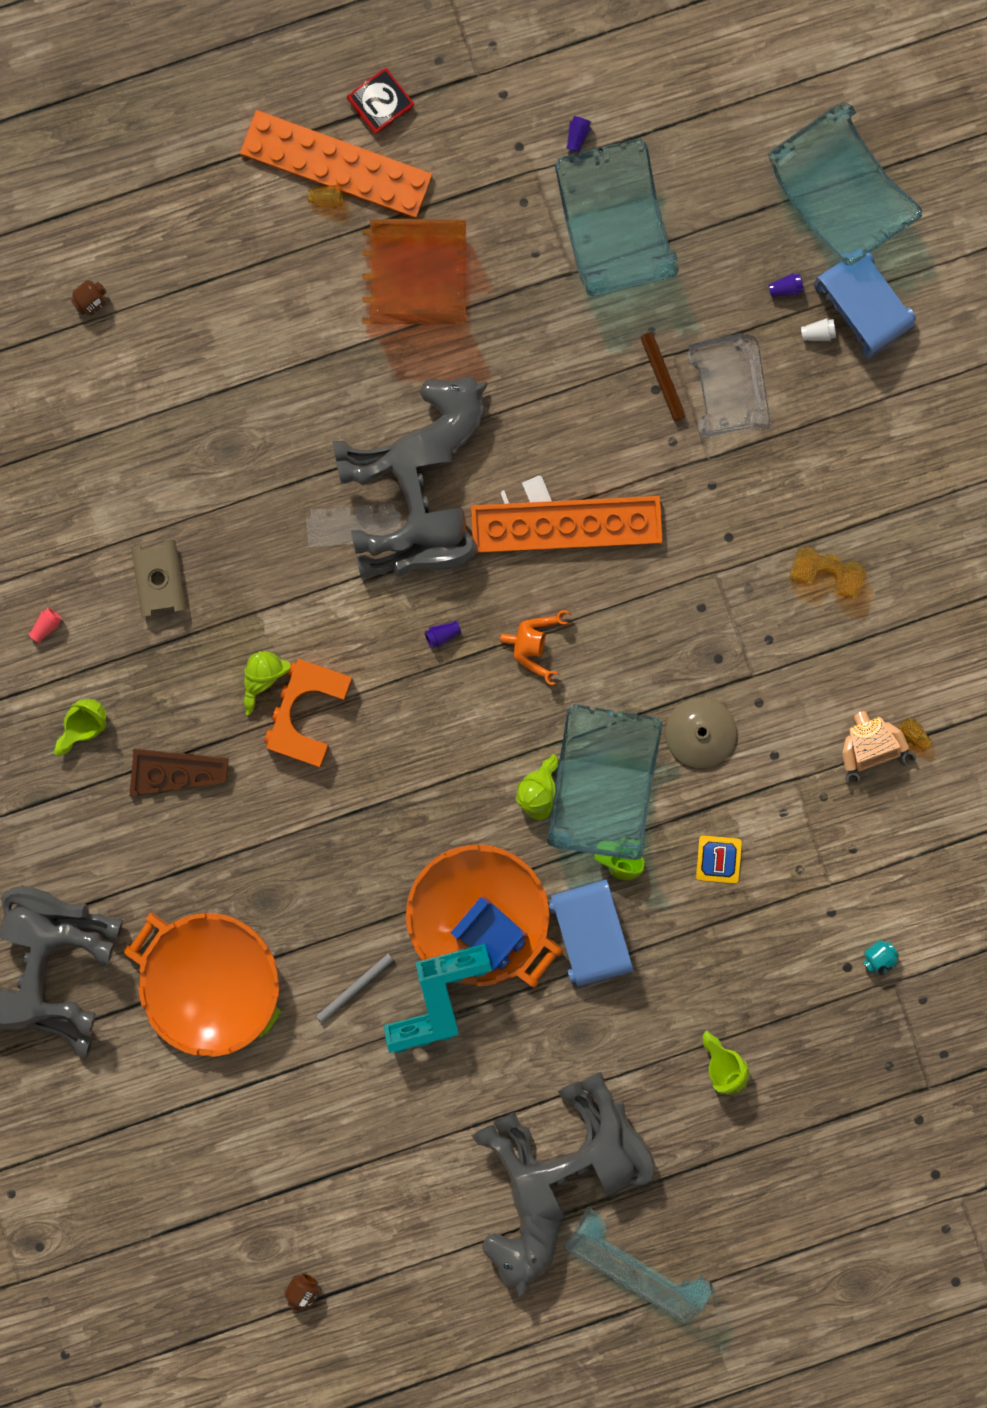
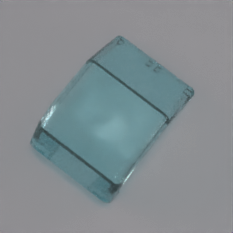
M840 103L768 153V158L778 183L813 234L845 265L853 266L866 257V253L873 252L886 243V239L890 240L903 231L906 225L910 226L922 217V209L888 177L862 141L851 119L856 114L854 107L848 103Z
M641 138L625 141V146L622 147L621 143L602 147L601 152H598L596 148L580 152L579 157L576 158L574 154L558 158V162L555 164V171L564 217L581 283L589 296L595 297L670 279L677 275L679 270L676 252L671 253L657 201L648 146L645 142H642Z
M577 704L568 709L555 784L556 794L553 800L547 842L550 846L630 860H637L643 856L646 818L663 726L662 722L659 721V717L642 715V718H640L638 714L619 711L618 714H615L614 710L596 707L595 710H590V706Z

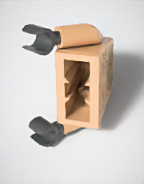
M866 711L854 715L853 718L856 726L850 728V735L845 738L842 752L845 770L848 771L845 776L848 785H850L849 777L851 775H856L857 783L860 782V776L855 772L856 768L859 772L899 757L903 765L907 766L905 757L908 754L911 760L915 762L916 755L908 751V743L900 729L889 722H884L881 717L870 720Z

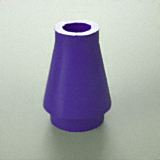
M577 116L573 117V120L569 122L566 149L577 153L580 152L584 141L592 129L590 127L591 121Z
M793 272L768 284L771 297L798 296L799 293L804 292L800 273L794 275Z
M453 621L451 623L431 626L424 634L430 648L437 647L439 649L455 636L461 634V629L457 621Z

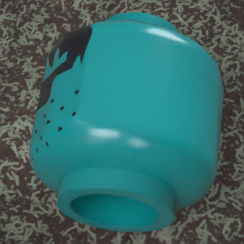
M879 940L864 951L866 960L863 964L871 974L875 971L878 975L883 976L898 965L897 958L899 954L889 941L885 943Z

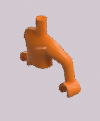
M566 610L560 611L557 616L523 621L519 624L517 635L502 633L500 637L501 643L514 645L513 657L518 663L537 675L544 677L546 682L552 686H557L558 684L551 682V677L560 674L555 671H548L527 657H541L544 649L545 633L533 628L556 624L570 625V623L563 622L562 620L564 615H572Z

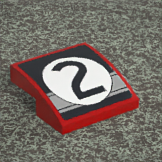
M387 68L368 79L346 97L374 134L391 125L396 118L412 109L415 105Z

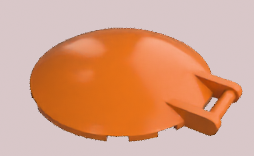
M490 845L460 846L434 858L415 879L406 906L408 935L421 960L470 948L461 939H456L450 932L481 897H486L527 934L524 939L526 943L518 952L515 950L508 957L511 961L503 970L489 971L480 977L470 976L464 978L458 984L489 986L517 975L535 988L539 983L538 979L553 960L564 952L561 946L547 936L549 905L544 887L535 872L513 853ZM545 946L549 949L548 953L530 974L526 969Z
M150 912L146 918L147 922L131 946L128 945L124 953L141 965L139 971V997L153 1029L167 1043L192 1055L222 1056L238 1051L253 1042L269 1024L276 1009L279 995V976L276 962L265 941L244 922L224 914L198 913L168 924ZM154 927L158 928V933L144 954L140 953L139 949Z

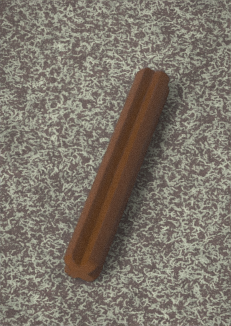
M647 332L641 335V341L674 421H679L685 418L686 414L652 332Z

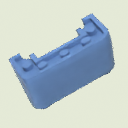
M860 249L818 276L813 285L819 293H828L825 298L828 301L830 300L857 336L856 340L858 343L863 341L861 344L864 349L861 351L869 360L914 328V320L917 318L909 307L905 308L875 267L873 256L868 251L864 252Z
M606 879L550 895L551 900L548 901L550 913L557 916L572 969L567 970L571 984L576 983L577 987L633 972Z

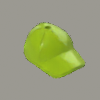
M603 844L598 847L594 854V859L606 865L610 874L616 879L631 881L638 878L644 871L645 861L643 857L633 850Z

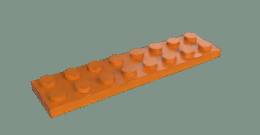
M258 110L255 111L240 151V155L414 219H417L432 178V173Z
M660 496L471 505L472 537L478 547L477 553L662 544Z

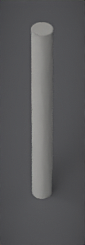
M390 954L385 955L317 1015V1018L323 1023L394 961Z

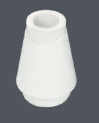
M826 318L801 327L803 341H831V339L836 338L834 319L828 320Z

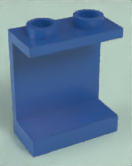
M481 897L450 932L456 939H461L470 948L485 944L492 971L503 970L511 961L508 957L514 950L518 952L525 945L526 941L524 939L527 936L519 926L486 897Z

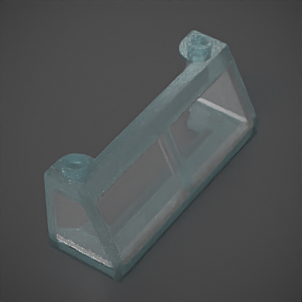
M589 1206L587 1207L563 1246L564 1249L685 1324L702 1310L714 1290L710 1281L699 1276L697 1280L692 1282L683 1280L680 1286L603 1239L606 1232L605 1222L598 1217L599 1213Z

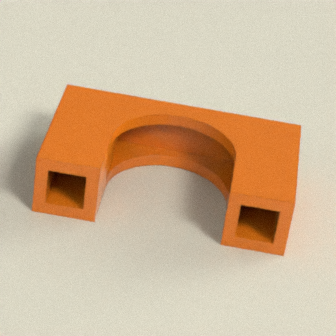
M297 659V662H292L290 666V671L288 672V676H291L289 685L284 684L280 694L283 702L281 707H276L272 720L275 721L273 730L268 729L264 743L267 744L266 748L271 751L321 768L329 745L305 737L296 731L291 721L292 707L299 697L310 692H320L345 701L353 678Z

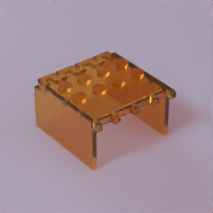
M370 219L371 229H363V235L372 236V250H363L362 256L372 257V273L362 274V279L372 280L371 297H362V302L371 303L370 318H362V323H466V302H456V299L466 298V279L457 278V275H466V256L457 255V252H466V219Z

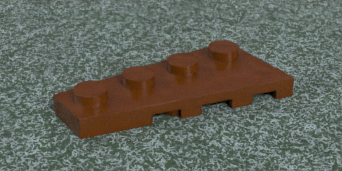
M135 748L133 749L129 796L226 783L229 758Z

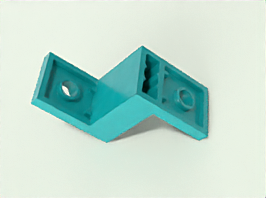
M485 944L416 962L419 982L428 1014L383 1025L389 1053H401L411 1047H424L433 1041H446L459 1035L446 983H458L464 978L470 976L480 977L492 971Z

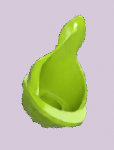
M259 651L248 659L247 666L244 669L246 692L243 703L246 715H250L254 711L257 694L271 687L277 678L290 671L291 665L288 661L282 660L274 653L268 651Z
M81 699L70 706V710L64 718L65 732L56 741L54 755L67 754L76 741L94 739L105 730L107 726L106 710L100 702L95 699Z
M552 754L549 759L544 760L539 770L527 774L517 786L515 798L520 809L536 820L548 818L553 808L556 789L551 775L559 765L555 754Z
M705 1031L703 1034V1045L711 1054L708 1070L714 1089L720 1094L733 1095L740 1093L747 1087L750 1078L748 1064L735 1051L724 1049L716 1036Z

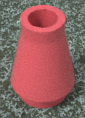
M47 607L45 611H41L29 636L37 643H40L60 626L62 617Z

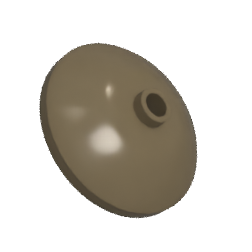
M704 697L692 698L678 705L670 714L665 729L666 742L673 756L681 763L693 768H709L721 763L731 753L736 741L735 721L728 709L718 701ZM699 728L706 730L705 736L701 737L698 735Z

